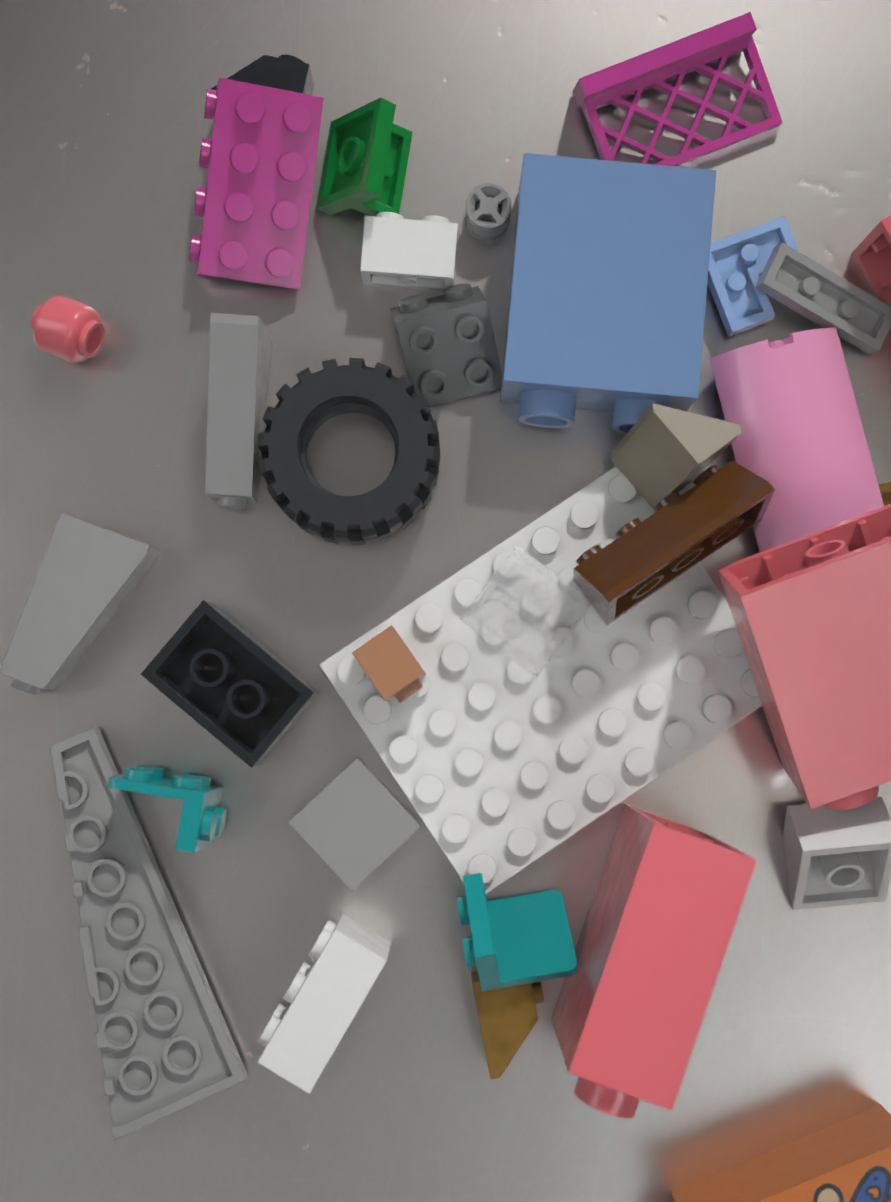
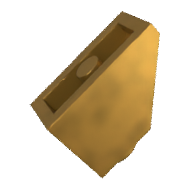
M478 970L472 971L473 991L491 1080L502 1076L539 1020L536 1004L545 1003L541 981L482 991Z

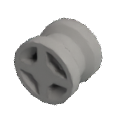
M493 183L481 184L469 193L466 200L465 221L469 232L475 238L491 241L501 237L507 231L512 210L511 199L508 193L501 186ZM483 216L491 217L493 221L484 218L481 220L480 218Z

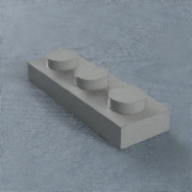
M783 242L773 248L755 286L756 289L821 327L837 328L840 338L869 355L880 350L891 326V306Z

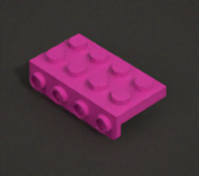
M220 77L216 90L207 88L204 118L213 120L211 139L202 138L199 167L207 168L206 187L196 188L194 215L202 217L200 236L191 235L189 263L197 264V274L300 290L323 97Z

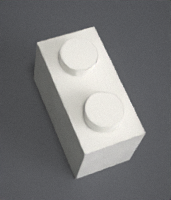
M380 212L376 217L365 216L360 268L363 285L444 291L446 288L453 286L458 242V223H451L447 218L436 215L425 216L422 220L404 219L402 215L394 212Z

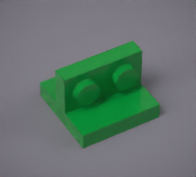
M380 97L331 121L316 206L317 210L330 215L349 208L374 217L380 212L399 214L413 132L393 123L396 104Z

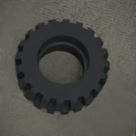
M349 358V365L340 366L337 365L336 359L323 361V370L312 374L310 369L306 368L297 373L299 382L292 388L284 384L276 393L279 402L275 408L267 407L262 418L266 428L264 432L258 434L257 445L262 455V459L258 461L261 475L266 480L267 490L273 500L290 520L294 521L302 530L313 536L315 534L322 537L325 541L335 544L350 542L352 546L366 545V541L377 538L379 541L392 537L391 533L402 527L405 529L414 521V516L420 509L424 510L431 499L430 494L433 487L437 484L440 464V442L436 420H433L431 407L423 395L419 396L415 392L414 384L404 375L399 378L392 375L391 367L377 362L375 368L368 367L362 358ZM348 413L366 414L380 420L391 433L395 443V460L386 480L375 489L356 496H341L323 488L312 476L307 461V449L315 432L328 420Z

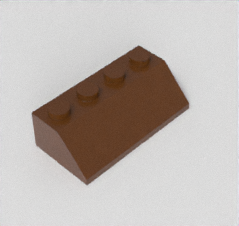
M733 460L720 469L716 465L711 466L693 481L695 486L681 496L678 492L669 494L655 506L656 513L642 522L639 518H636L621 527L615 534L617 539L602 549L600 545H595L585 551L576 560L578 566L574 568V581L605 624L609 625L760 522L775 491L773 486L767 480Z

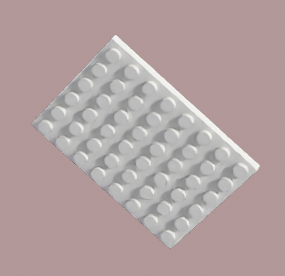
M617 466L319 664L462 881L465 875L482 873L486 894L762 706L729 604L700 562L609 625L605 624L575 583L574 568L578 566L576 560L585 551L595 545H600L603 549L617 539L615 534L625 524L636 518H639L642 522L656 513ZM391 625L426 673L418 679L423 687L401 703L398 702L395 696L385 701L352 654L356 649Z

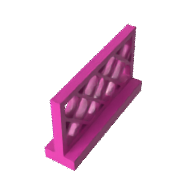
M751 12L579 78L572 94L578 109H583L601 160L615 161L614 157L621 144L642 154L643 157L640 162L642 164H647L648 159L651 158L657 161L653 165L677 167L779 127L783 121L752 36L757 29ZM743 52L749 68L744 83L721 73L727 58ZM718 62L716 69L707 66L712 63ZM695 71L711 79L702 100L679 89L685 74ZM677 78L674 86L666 83V81ZM752 80L754 82L756 89L750 86ZM717 82L739 92L731 113L708 103ZM653 87L669 95L661 116L637 106L644 90ZM635 94L632 103L623 99ZM745 96L762 104L766 120L752 124L737 117ZM675 98L698 109L689 130L666 119ZM612 104L627 111L619 133L601 125L596 109ZM704 112L727 122L720 138L711 141L695 133ZM633 114L656 125L648 146L624 136ZM732 126L741 129L729 134ZM662 128L685 139L679 154L668 157L653 150ZM607 138L614 141L612 149H610ZM690 142L699 145L698 147H695L687 151Z

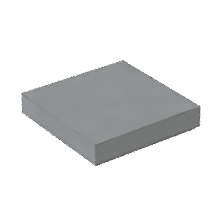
M359 757L349 764L288 822L352 892L422 826Z

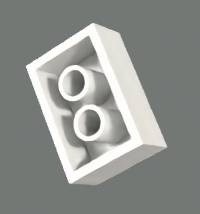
M345 913L342 914L337 924L328 920L309 953L311 957L316 959L312 966L303 962L283 999L290 1002L289 1006L285 1007L280 1003L278 1004L257 1041L265 1046L258 1063L310 1094L388 960L391 941Z

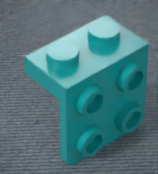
M137 765L136 768H124L123 774L109 777L108 788L183 800L175 850L196 853L212 844L215 836L221 837L226 821V808L220 807L223 786L210 784L211 776L184 772L183 776L173 775L172 778L164 777L165 769Z
M482 873L463 876L465 896L457 897V905L461 926L470 925L472 935L462 937L467 968L477 966L482 991L568 977L577 972V959L564 899L560 891L549 890L487 901Z

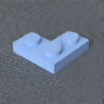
M785 216L711 242L708 286L728 337L771 322L775 317L768 295L756 289L755 286L775 246L783 242L799 252Z

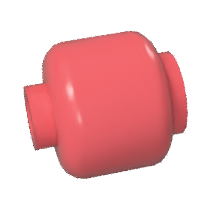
M57 295L49 298L43 305H39L34 310L31 317V328L37 347L43 352L66 362L75 364L81 363L87 358H92L98 353L103 344L105 329L103 324H101L98 312L91 306L69 297Z

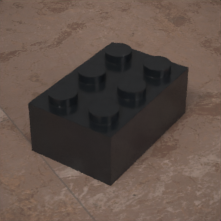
M205 600L199 604L141 673L146 680L251 768L262 763L319 694L315 688L215 604Z

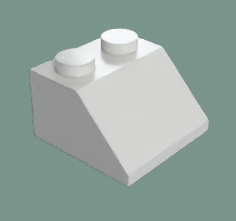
M875 797L869 803L850 810H832L824 805L810 809L807 803L787 806L783 830V845L792 910L886 901L891 883V817L882 797Z

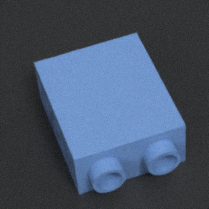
M524 153L518 191L500 402L519 404L518 421L538 427L562 428L574 425L576 409L613 412L612 429L616 432L627 434L653 403L683 411H688L699 397L716 170Z

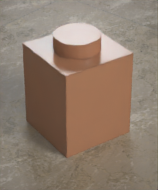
M392 625L352 652L385 701L395 696L398 702L401 703L423 687L418 679L426 673Z

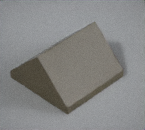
M653 403L613 449L611 461L655 510V506L666 496L673 492H679L693 482L741 434V425Z

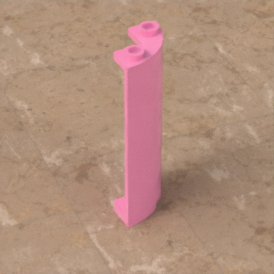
M820 328L795 332L783 340L768 343V339L709 358L725 421L741 425V434L731 443L736 463L767 480L775 489L762 520L753 526L759 552L884 507L837 328Z

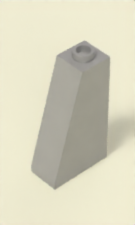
M211 313L205 494L212 500L218 501L217 507L245 510L246 503L259 504L261 471L258 461L262 459V455L257 445L258 434L265 431V423L262 418L267 409L272 341L260 316Z
M61 513L2 662L0 674L13 678L12 687L30 694L39 695L41 689L57 690L155 562L160 550L146 543Z

